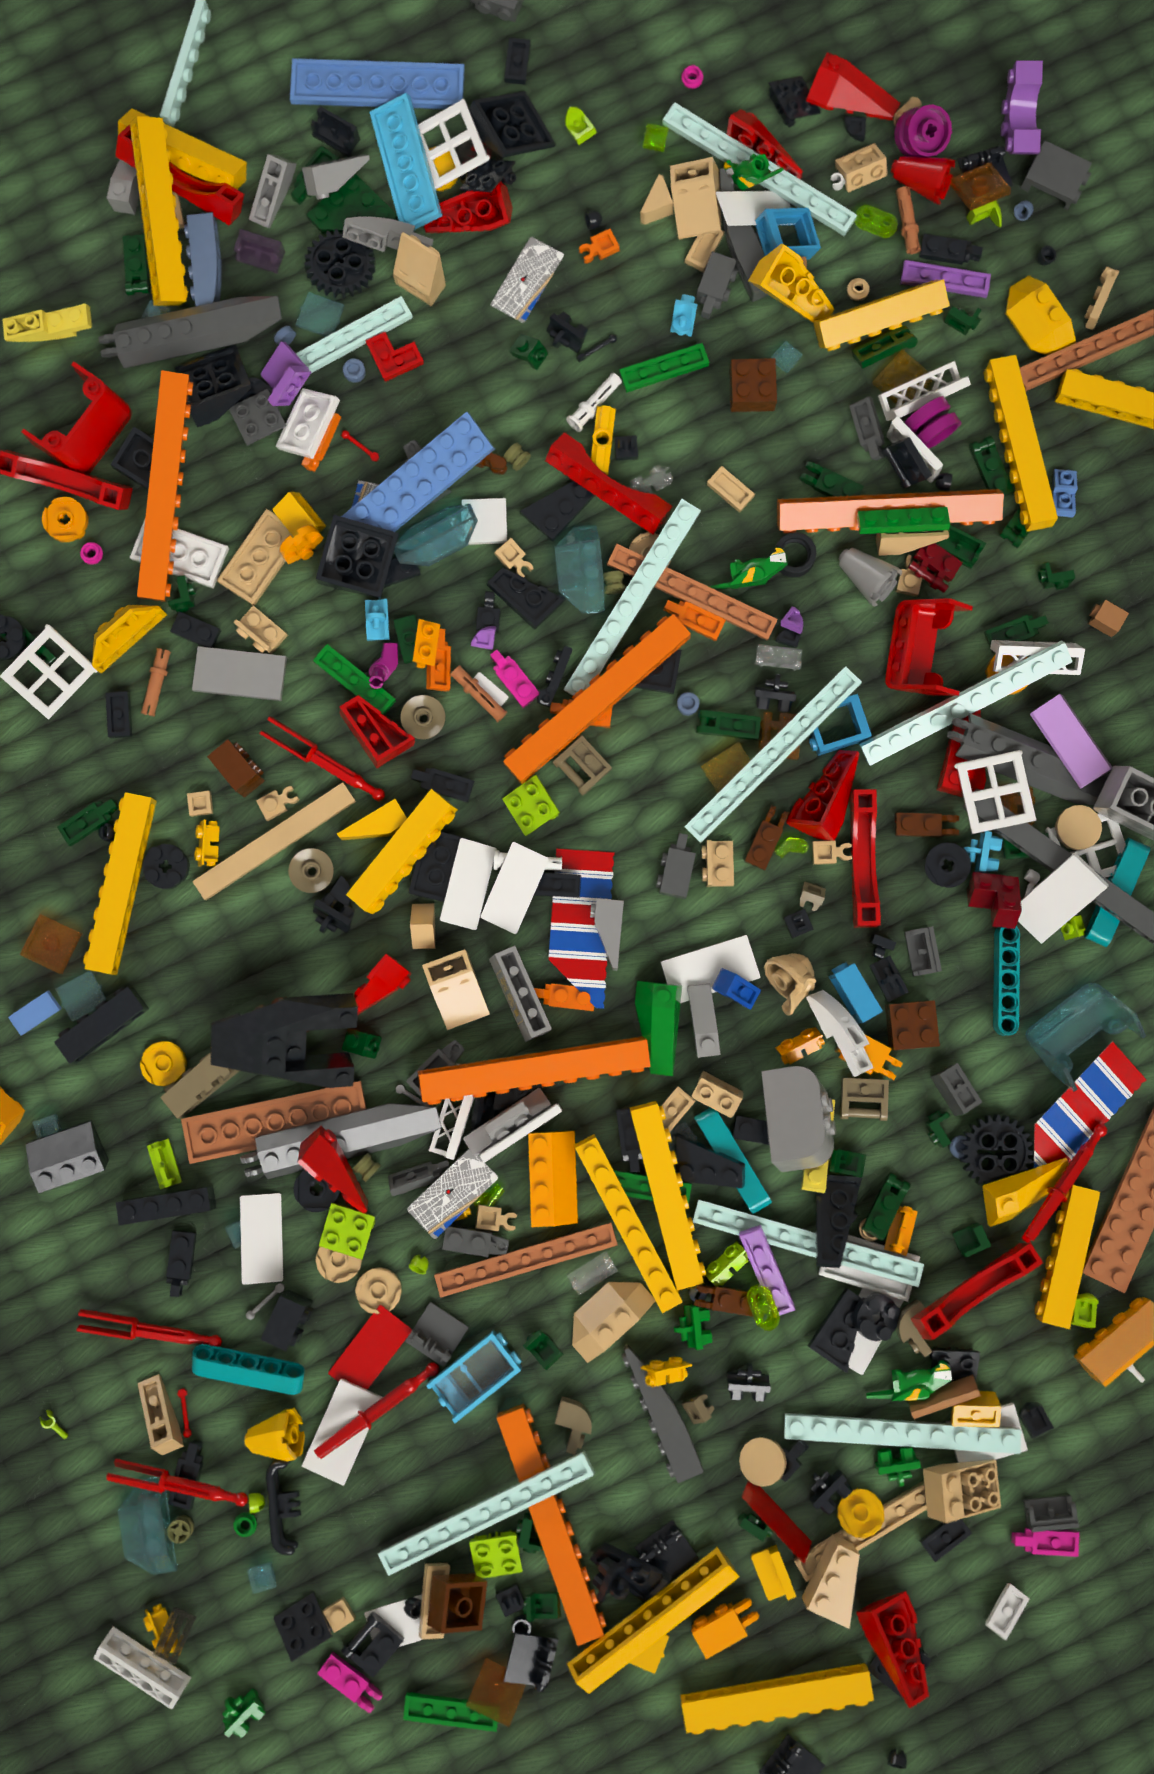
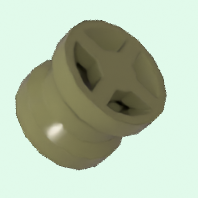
M517 442L506 451L503 458H505L506 462L512 464L515 471H519L529 461L531 454L523 451L521 445Z
M610 571L602 575V580L605 582L604 594L612 595L625 591L626 587L622 581L624 572Z
M367 1153L352 1170L355 1173H360L362 1179L367 1182L381 1165L378 1162H374L372 1156Z
M187 1515L177 1516L167 1528L168 1538L176 1544L185 1542L194 1531L193 1520Z

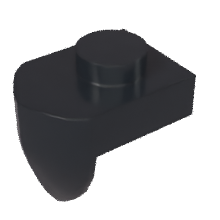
M1027 1402L1022 1406L1019 1417L1031 1439L1054 1428L1041 1403Z

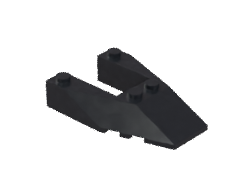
M353 993L283 997L278 999L276 1003L265 1007L264 1004L257 1006L255 1010L245 1014L237 1013L211 1022L210 1063L213 1066L327 1088L353 1086L354 1064L349 1052L305 1055L307 1031L357 1027L358 1006Z

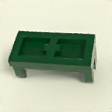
M950 525L948 530L949 538L936 542V544L962 562L961 565L972 569L986 543Z

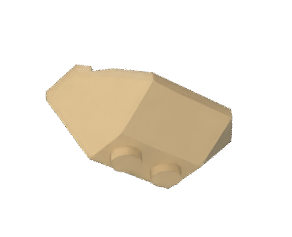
M607 1282L574 1312L572 1346L587 1363L605 1352L642 1318L654 1304V1297L641 1282Z

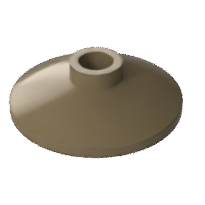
M418 695L408 700L403 706L401 723L404 730L416 739H430L442 730L445 724V711L441 703L434 697ZM426 715L428 720L424 723L421 722L420 717Z
M308 848L301 850L292 858L289 864V878L292 884L302 892H320L330 884L333 878V863L330 857L319 849ZM310 868H316L315 875H309Z

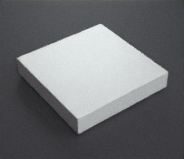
M506 498L462 499L463 545L504 544L507 541Z

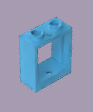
M809 208L765 209L755 220L765 256L781 243L783 244L777 224L795 225L801 246L787 247L800 255V257H807V260H810L821 248Z
M858 694L847 697L837 707L848 706L857 735L824 745L817 727L810 734L811 738H809L812 751H816L817 756L861 743L871 738L872 735Z
M845 962L832 969L833 974L829 976V979L857 1024L864 1023L883 1012L855 963L848 965Z

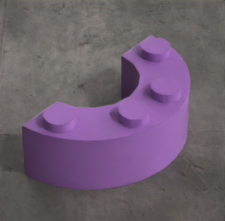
M1016 61L1013 69L1008 70L1007 83L1009 85L1006 100H1003L1001 108L1002 114H1005V120L1001 126V136H1005V150L1009 154L1040 153L1041 129H1037L1036 105L1042 85L1043 61Z

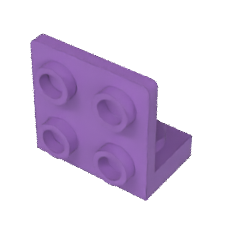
M280 342L261 372V376L272 388V394L268 398L272 406L290 405L311 374L309 368L286 342Z

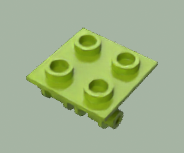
M537 775L502 798L525 836L550 819H555L560 813Z
M331 1203L319 1246L363 1260L369 1236L375 1224V1216Z
M516 1531L501 1532V1536H499L498 1532H495V1537L488 1533V1538L487 1535H475L474 1538L470 1539L469 1544L477 1576L489 1578L523 1572Z

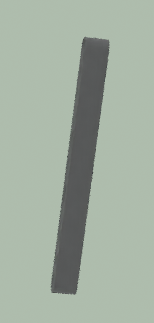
M993 798L974 801L980 822L999 819ZM1003 806L1005 817L1016 815ZM1028 823L993 830L1051 872L1056 870L1072 855ZM1097 873L1109 886L1092 901L1098 906H1102L1104 910L1154 945V912Z

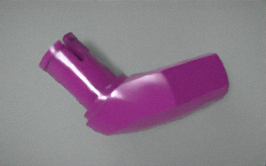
M383 643L381 657L369 668V684L372 688H381L384 681L396 669L398 665V643Z

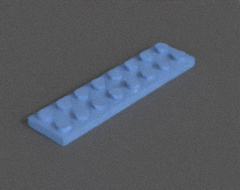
M292 59L290 101L291 104L380 107L407 93L411 97L413 108L447 109L463 100L465 68L464 64Z
M466 412L341 517L395 532L495 450V448L470 413Z

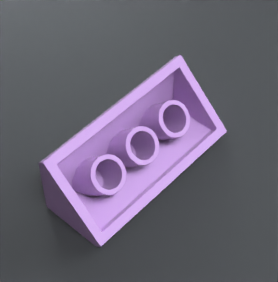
M1057 695L1030 713V716L1080 789L1111 771L1112 766L1063 695Z

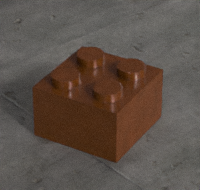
M776 358L731 359L729 368L731 412L774 411L777 403Z
M228 739L207 756L232 788L244 798L265 782L261 776L264 772L252 759L248 761L247 758L250 755L238 742L233 744Z
M935 1000L885 1005L888 1042L891 1050L940 1046Z
M474 1573L434 1575L432 1577L427 1625L440 1634L482 1630L487 1581Z

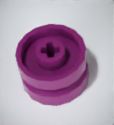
M933 104L910 108L904 112L897 121L895 128V142L899 151L905 156L911 157L936 156L944 151L950 142L952 125L948 113L941 107Z
M940 396L919 408L904 423L928 449H931L954 433L962 422L955 412L948 413L951 406L944 396Z

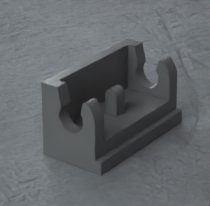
M933 926L904 932L913 977L941 972Z
M958 1063L947 1066L943 1071L931 1076L932 1081L954 1116L963 1115L982 1103Z
M1070 1495L1023 1500L1026 1526L1032 1532L1079 1528L1075 1502H1072Z

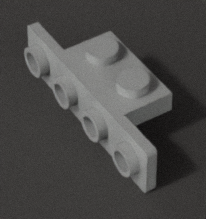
M537 1088L466 1135L463 1140L476 1157L550 1108L551 1103L542 1090Z

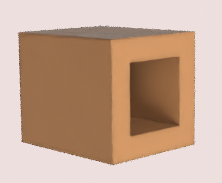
M1105 600L1100 605L1096 604L1089 614L1092 618L1088 624L1113 637L1118 633L1129 613Z

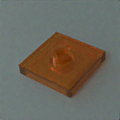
M991 163L958 175L950 180L951 187L970 211L1011 194L1010 186Z
M40 914L20 955L59 974H63L82 933Z
M485 1658L466 1707L506 1727H510L526 1684L504 1682L506 1668Z

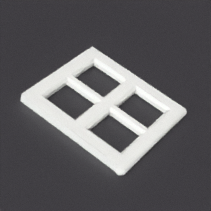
M464 99L418 125L435 189L442 187L490 159ZM461 113L467 130L450 138L444 122ZM439 125L446 142L429 151L423 134ZM471 139L478 156L461 165L455 147ZM449 151L456 168L439 176L433 160Z
M46 624L43 632L0 677L49 720L94 672L97 673L98 671L50 625ZM49 638L65 651L51 666H48L35 654ZM69 655L84 668L71 684H68L55 672ZM28 660L43 673L29 689L13 676ZM47 678L63 691L49 707L33 694Z
M1021 750L955 764L954 767L958 771L972 834L1036 821L1021 756L1023 752ZM1013 761L1017 783L998 786L993 765ZM987 767L992 788L972 792L968 770ZM1020 792L1024 813L1005 817L1000 796ZM994 797L999 819L979 823L974 801Z
M1098 814L1101 822L1107 821L1113 839L1070 853L1072 855L1077 853L1079 856L1086 854L1089 866L1106 878L1111 873L1114 874L1115 869L1117 870V865L1101 870L1095 851L1115 845L1119 854L1123 853L1126 844L1119 823ZM1047 827L1045 831L1049 834V838L1060 846L1055 827L1051 829Z

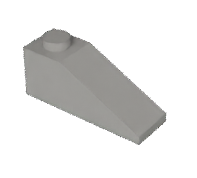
M267 155L249 220L267 228L271 227L291 185L296 163L278 155Z
M357 155L302 167L307 194L316 195L317 199L330 197V192L337 191L370 160L369 155Z
M119 160L110 180L107 200L114 211L135 215L139 198L136 169Z
M596 898V904H591L590 918H595L594 924L612 970L617 971L624 901Z
M709 983L688 986L695 1053L698 1058L721 1055L711 985Z

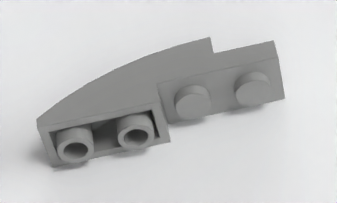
M351 217L346 218L344 222L343 238L382 252L385 251L386 247L398 250L402 232L409 236H416L421 241V244L426 247H432L434 240L414 233V225L393 219Z

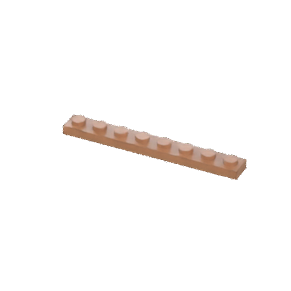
M1154 309L1021 367L1020 372L1025 391L1062 376L1067 369H1078L1153 336Z
M616 544L607 565L634 577L645 557ZM666 567L654 588L684 602H690L724 618L727 622L767 641L778 620Z
M609 1222L514 1250L507 1254L497 1255L436 1273L434 1277L441 1298L614 1247L618 1244L612 1223Z

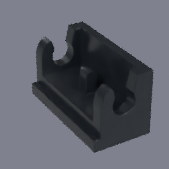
M320 106L317 110V122L311 121L312 136L349 157L360 141L357 127Z

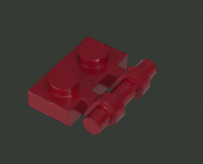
M936 543L918 548L913 558L920 563L911 561L908 568L914 572L913 575L917 578H923L930 583L929 586L945 593L949 586L943 582V579L948 583L952 581L962 562ZM929 568L931 571L936 573V575L934 576L926 569Z

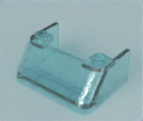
M1088 983L1029 1027L1026 1031V1038L1049 1070L1075 1092L1077 1087L1069 1073L1073 1069V1062L1068 1057L1069 1054L1102 1029L1112 1035L1119 1034L1126 1028H1130L1141 1038H1145L1146 1034L1135 1011L1101 985Z

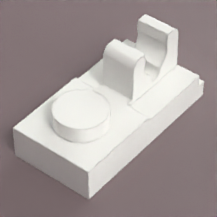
M1007 1583L988 1616L985 1625L1001 1638L1007 1640L1029 1598L1012 1584Z

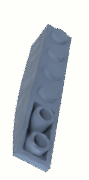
M213 212L187 215V224L184 225L186 238H189V245H186V250L192 265L188 266L189 276L191 280L193 279L194 285L190 287L192 299L195 300L196 306L219 302L222 264L217 221Z

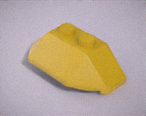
M1027 276L1009 288L1005 314L1030 350L1050 355L1076 343L1071 318L1046 283Z
M127 605L125 608L118 609L114 617L109 622L101 624L97 630L98 632L94 634L92 666L102 674L166 617L167 614L160 606Z

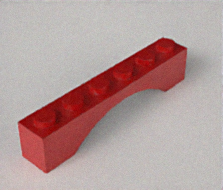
M129 124L118 135L115 157L136 169ZM169 162V171L173 175V192L208 213L213 212L214 217L229 226L241 214L244 199L242 192L227 183H209L195 179Z
M565 432L549 449L545 459L547 463L652 535L666 522L673 508L672 505L656 494L637 491L611 479L592 462L583 445Z
M0 450V474L69 492L113 509H129L133 490L131 487L14 451Z
M876 789L853 790L850 793L854 928L878 927L881 925L875 857Z
M1019 1243L910 1319L923 1339L934 1340L951 1328L972 1307L1004 1286L1026 1276L1043 1264V1261L1031 1243Z

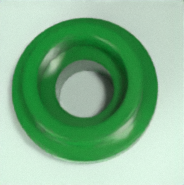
M249 1512L240 1513L233 1523L235 1532L241 1537L252 1535L257 1528L256 1517ZM247 1520L250 1526L244 1527L242 1521Z

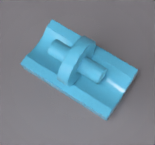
M683 294L681 300L676 299L670 332L677 333L680 336L686 334L692 337L698 305L694 303V296Z
M365 600L367 641L390 640L388 600Z
M985 831L980 834L979 845L978 840L971 839L970 847H964L972 863H975L976 858L974 872L998 871L999 859L988 858L989 850H1001L1002 838L992 836V832Z

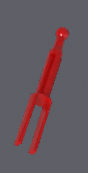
M270 716L267 719L312 748L307 756L265 731L260 732L262 736L306 763L312 761L352 787L364 790L372 795L374 800L381 801L384 799L385 793L382 789L371 786L360 775L319 751L317 744Z
M1104 1124L1095 1125L1094 1133L1085 1144L1081 1145L1055 1186L1048 1187L1049 1195L1021 1237L1026 1243L1029 1244L1031 1240L1034 1241L1060 1203L1067 1202L1066 1194L1094 1154L1095 1146L1100 1138L1107 1134V1127Z
M81 1309L78 1315L132 1325L131 1332L79 1324L77 1327L78 1332L129 1340L142 1337L186 1345L205 1344L220 1347L222 1344V1339L219 1335L205 1336L197 1334L192 1330L141 1323L135 1317Z
M434 1362L429 1363L424 1371L404 1381L364 1412L359 1410V1415L313 1450L316 1456L323 1459L366 1427L371 1429L374 1421L415 1392L418 1386L427 1378L437 1375L439 1373L438 1364Z
M116 1458L114 1460L115 1467L160 1477L159 1484L108 1473L106 1476L107 1480L158 1493L168 1490L212 1501L224 1500L234 1502L239 1507H243L248 1502V1496L244 1492H228L220 1486L171 1476L168 1470Z

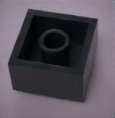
M133 427L110 464L114 470L146 490L149 489L154 439Z
M289 1289L281 1294L260 1340L284 1351H287L291 1346L294 1347L296 1343H299L303 1335L302 1325L312 1315L314 1308L311 1307L313 1300Z

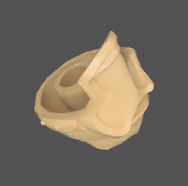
M791 953L773 956L764 965L765 975L771 985L787 999L781 1006L783 1012L788 1016L792 1015L800 1002L809 996L808 993L815 988L816 979L811 962L804 955Z

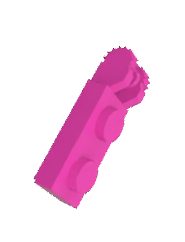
M334 1652L330 1654L318 1671V1675L351 1701L356 1702L359 1707L368 1713L373 1711L374 1706L367 1698L361 1695L362 1692L365 1690L375 1700H380L383 1697L381 1690L370 1683V1679Z

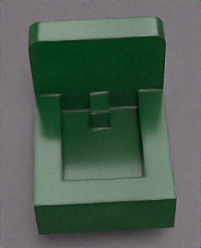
M524 334L519 335L509 350L513 357L527 361L535 370L539 369L548 356V351L539 339Z
M1049 561L1044 562L1039 567L1037 573L1038 580L1042 583L1043 589L1055 587L1056 590L1069 587V584L1075 579L1074 570L1052 574Z
M183 575L176 577L180 598L168 601L169 607L176 612H185L190 607L195 606L193 595L196 594L193 581L190 582Z
M348 1028L341 1050L375 1059L380 1049L382 1038Z
M938 1110L929 1115V1121L925 1122L926 1127L930 1131L927 1134L929 1139L935 1146L938 1144L942 1148L951 1144V1141L939 1124L950 1117L948 1112L943 1111L941 1113Z
M833 1149L832 1155L828 1160L830 1172L863 1177L866 1154Z
M542 1330L532 1332L523 1344L524 1348L530 1351L546 1370L563 1355V1352L549 1335Z
M524 1512L523 1520L518 1519L516 1534H520L518 1547L523 1548L522 1550L525 1552L536 1553V1551L542 1550V1545L539 1539L530 1538L533 1519L530 1513Z
M532 1592L527 1595L523 1604L527 1621L559 1619L561 1617L559 1592Z

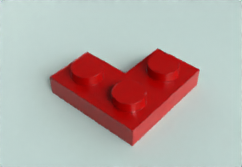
M386 332L366 340V344L384 382L424 364L415 342L394 350Z

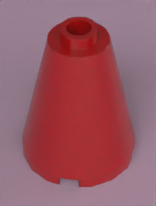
M900 156L898 160L894 161L891 173H893L895 180L934 204L940 205V199L944 200L951 185L953 175L950 174L951 167L955 168V160L951 158Z

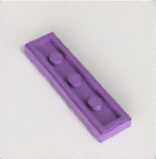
M905 260L900 284L918 286L936 279H944L946 292L986 298L989 291L991 274Z
M758 1225L739 1232V1237L773 1317L794 1311V1302L762 1226Z

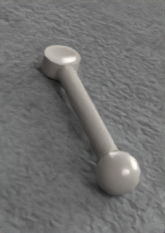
M397 1085V1093L405 1094L420 1105L430 1106L405 1090L403 1085Z
M277 1284L271 1294L252 1311L250 1310L246 1313V1318L252 1320L255 1314L277 1293L284 1291V1284Z

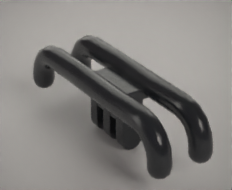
M275 1459L266 1471L271 1543L275 1551L281 1555H293L295 1549L298 1548V1542L285 1538L282 1518L301 1516V1510H291L293 1507L300 1506V1500L291 1501V1498L299 1497L300 1494L298 1490L280 1492L279 1469L286 1468L291 1461Z

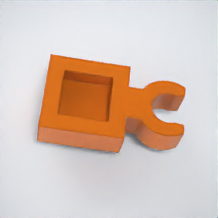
M611 229L591 237V245L582 244L579 247L580 254L583 252L590 253L584 257V263H590L596 255L602 260L620 251V246Z

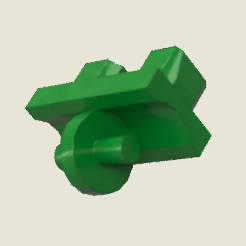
M691 1304L684 1305L685 1316L679 1317L680 1325L673 1327L674 1332L681 1333V1341H687L688 1348L702 1350L703 1345L713 1342L711 1331L709 1329L701 1330V1322L709 1321L710 1319L709 1308Z
M900 1446V1458L892 1459L889 1448L878 1449L877 1462H874L875 1469L878 1470L879 1475L887 1474L888 1481L897 1480L899 1487L904 1486V1479L912 1478L910 1470L921 1468L920 1461L915 1456L912 1447Z
M254 1688L244 1698L241 1695L236 1699L229 1696L224 1701L226 1710L222 1713L225 1725L224 1734L227 1737L235 1734L242 1738L250 1728L249 1722L246 1719L251 1716L257 1721L265 1715V1706L259 1700L258 1691Z

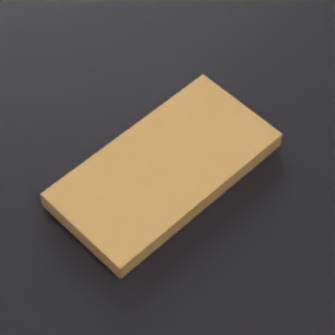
M268 509L265 510L217 579L219 584L253 606L256 605L285 563L279 549L283 541L289 535L292 536V534L277 515Z

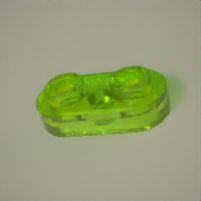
M863 205L856 212L855 224L862 230L888 238L897 229L898 221L896 217L888 212L870 205ZM863 214H869L870 217H865ZM887 221L890 225H885L883 222Z
M762 1285L752 1286L747 1293V1301L758 1327L766 1331L774 1330L779 1324L780 1315L772 1294L767 1287ZM759 1293V1298L756 1300V1294ZM767 1314L766 1320H763L764 1315Z

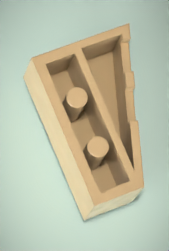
M834 1534L831 1535L814 1570V1574L802 1595L807 1610L849 1629L859 1553L853 1543Z

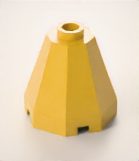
M289 1408L252 1426L245 1434L244 1441L246 1447L251 1453L279 1460L291 1461L297 1459L303 1453L305 1433L304 1431L299 1432L298 1424L303 1425L302 1417L295 1408Z

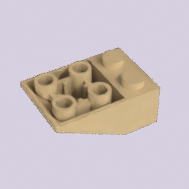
M713 157L670 166L671 190L678 238L684 239L721 231V207L716 192H720L719 170Z
M402 232L393 271L395 283L432 306L446 286L440 254L433 247H426L421 244V241L416 236H409Z
M464 949L422 965L447 1030L490 1015L467 950Z
M996 1460L940 1464L923 1469L928 1517L948 1523L1001 1508Z

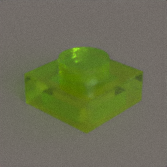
M647 124L643 148L664 152L669 128Z

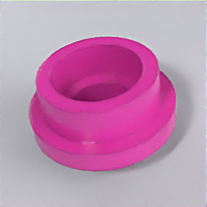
M694 65L688 66L682 73V83L691 89L699 87L703 81V73L699 67Z
M89 542L83 545L80 555L85 563L94 565L101 561L103 550L97 543ZM95 551V556L89 557L90 552Z

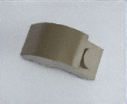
M915 1299L900 1311L896 1333L903 1343L911 1339L908 1343L916 1354L920 1352L926 1357L932 1351L910 1319L925 1309L923 1304L918 1299Z
M562 1396L555 1424L572 1429L566 1452L575 1455L577 1448L582 1449L585 1435L581 1433L584 1432L591 1435V1415L588 1409L579 1401Z

